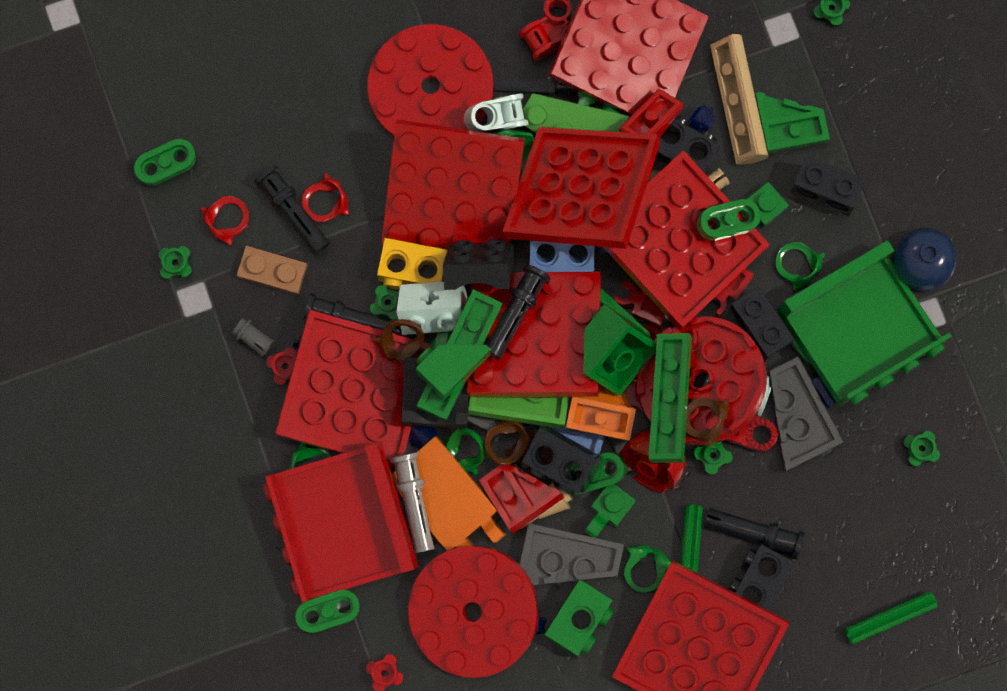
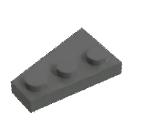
M799 357L769 371L784 472L841 445L843 440Z

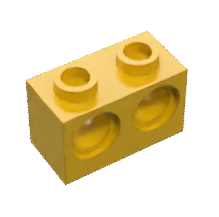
M385 238L377 273L378 281L383 282V286L398 290L400 285L443 282V263L447 250ZM400 259L405 262L406 266L401 272L395 273L388 269L389 263L392 260ZM431 265L436 268L437 273L434 277L426 279L420 276L419 271L423 266Z

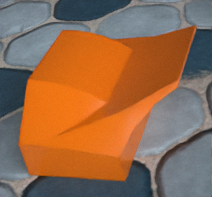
M599 385V397H572L566 428L630 441L636 409L629 404L625 391L619 396L606 387Z

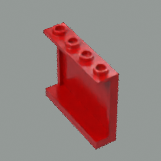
M382 442L265 476L267 483L263 485L264 493L268 502H273L276 515H273L274 527L278 534L282 533L285 546L282 547V554L286 564L291 565L294 577L291 578V584L296 597L300 596L302 602L419 568Z

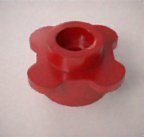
M286 348L284 352H280L275 356L271 355L267 359V366L273 370L275 374L274 381L279 385H284L290 379L296 358V351L293 348ZM286 363L288 364V368L283 369L282 365Z
M387 654L384 659L377 662L370 661L366 665V672L372 676V687L375 691H384L390 685H400L403 682V674L398 672L395 656ZM383 670L388 672L387 676H382Z

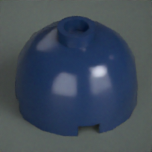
M927 227L912 230L904 235L896 245L891 261L901 280L909 288L920 293L933 292L946 285L954 274L957 263L955 246L949 237L939 230Z

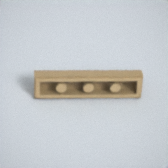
M731 34L710 44L736 164H752L768 158V152L743 39L739 34Z

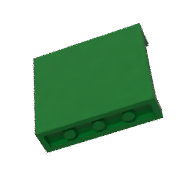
M888 240L785 300L776 310L839 407L849 401L852 406L861 402L869 396L866 392L874 386L878 390L884 388L895 380L892 375L901 370L905 375L920 365L918 359L927 355L929 359L935 357L946 349L943 344L952 337L950 333L944 336L940 335L908 285L901 280L895 271V266L889 258L895 250Z

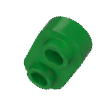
M174 139L139 156L135 162L134 171L141 183L147 186H156L190 170L195 164L196 152L192 144L187 140ZM178 153L186 154V158L182 162L176 161L175 156ZM150 166L157 167V172L154 175L146 174Z
M740 199L712 206L699 215L697 229L705 239L711 241L748 233L759 224L761 212L756 203L749 199ZM738 213H741L745 216V222L739 221L737 217ZM709 220L715 222L716 230L708 226Z
M615 452L599 454L604 458L586 492L620 482L625 477L627 471L624 458ZM572 462L569 472L576 479V474L582 471L577 462ZM609 462L614 463L616 466L614 474H610L606 470Z
M339 590L302 603L296 611V622L304 632L316 634L352 622L359 614L360 603L352 592ZM346 601L350 604L348 612L340 613L338 611L340 602ZM313 611L317 612L319 615L318 621L313 624L309 623L307 615Z

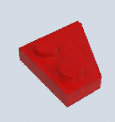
M499 465L479 479L506 526L513 534L565 498L558 489L551 488L540 482L537 478L521 472L512 465Z

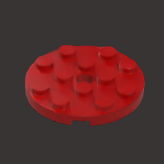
M437 24L414 26L397 33L380 48L371 64L367 87L373 114L383 129L394 138L397 119L469 130L464 122L466 110L472 105L492 100L494 83L489 61L474 40L454 28ZM424 80H437L440 85L438 91L433 94L424 92L422 90ZM478 109L475 113V119L481 125L487 114L484 110Z
M694 317L680 330L676 326L673 328L668 327L660 334L689 333L692 337L688 404L701 397L720 403L728 399V417L722 422V432L715 443L732 437L753 419L764 399L767 371L764 358L758 346L742 328L721 318ZM656 353L637 374V393L640 397L644 413L650 421L652 416ZM701 373L708 374L710 384L702 388H695L694 379ZM703 406L693 411L690 417V424L697 431L712 429L719 418L712 409ZM686 432L685 444L707 445V441L694 438Z
M477 545L455 548L434 558L418 575L409 598L408 615L410 628L417 645L424 655L442 670L468 678L491 676L517 662L531 645L539 621L536 591L526 571L507 554L490 547ZM470 602L478 604L482 610L481 617L476 621L469 620L465 612L466 605Z

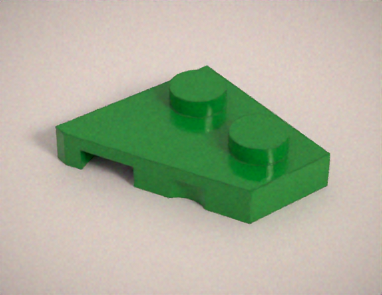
M763 92L755 93L768 154L829 142V132L822 108L810 105L802 106L796 101L785 98L783 101L765 96L766 93Z

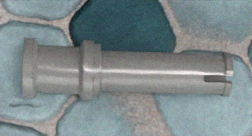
M418 452L390 458V463H393L395 466L398 483L395 485L396 490L402 493L415 553L435 549L421 488H424L423 484L425 483L424 479L420 478L416 461L419 457Z

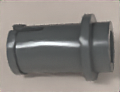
M242 318L232 331V334L236 336L235 340L237 342L239 340L243 341L263 357L275 340L269 338L253 326L251 319L247 321Z

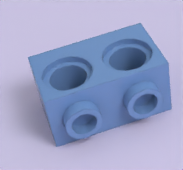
M530 241L529 265L535 266L544 272H594L595 246L583 245L587 249L586 254L583 257L575 258L569 253L570 248L574 244ZM542 244H550L554 247L555 252L550 257H542L537 253V249Z

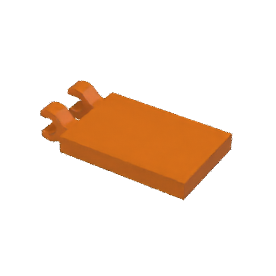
M435 436L418 451L419 457L416 459L420 478L424 479L425 483L423 484L424 488H421L431 533L446 551L463 546H474L468 537L480 527L483 528L493 543H497L506 535L504 530L492 518L498 512L497 509L441 440ZM394 471L392 473V477L394 480V484L396 485L398 483L396 471Z

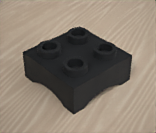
M496 239L489 240L486 244H473L469 240H460L454 242V244H449L443 263L444 290H456L470 283H483L497 289H509L511 272L514 271L513 243H505L504 240Z
M405 357L402 426L467 428L468 378L447 422L417 408V404L427 384L416 374V367L419 365L416 362L418 358Z

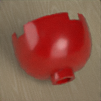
M651 429L638 432L630 441H627L619 454L624 458L627 469L630 467L638 474L633 479L647 489L658 493H664L667 488H670V491L673 490L684 473L685 455L684 463H652L649 460Z

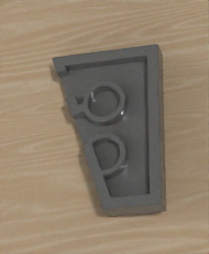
M529 523L520 566L526 571L534 586L576 582L579 579L585 581L614 578L618 576L624 544Z

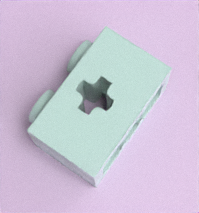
M444 282L400 285L396 311L398 319L411 320L417 323L424 333L453 331L468 301L465 285L456 290H444ZM400 326L403 335L416 334L412 328Z

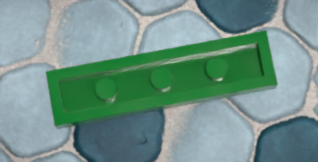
M473 289L446 345H484L503 303ZM466 380L445 401L426 385L417 408L447 422Z
M689 333L657 334L649 460L652 463H684L692 337Z

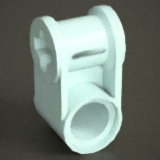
M523 93L495 98V100L470 106L464 114V122L467 128L471 131L486 132L529 125L528 120L524 119L521 104ZM478 109L484 110L488 116L487 123L484 126L478 124L475 119V113Z

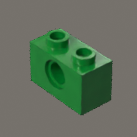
M579 579L544 637L576 658L581 652L587 655L597 639L592 636V633L598 624L605 627L614 612L613 609L609 608L613 600ZM584 612L590 617V625L586 629H577L572 624V616L575 613Z

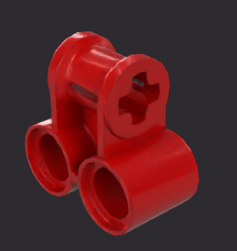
M546 0L543 18L528 24L519 31L518 35L520 38L525 39L532 50L534 61L542 60L559 49L571 22L572 4L570 0ZM554 7H560L565 10L566 14L562 17H554L549 11Z

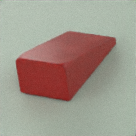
M659 88L619 128V132L656 134L660 139L683 109L684 104Z

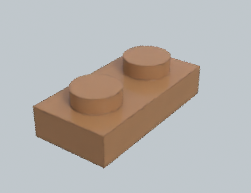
M246 246L237 272V278L299 296L308 265L298 260Z

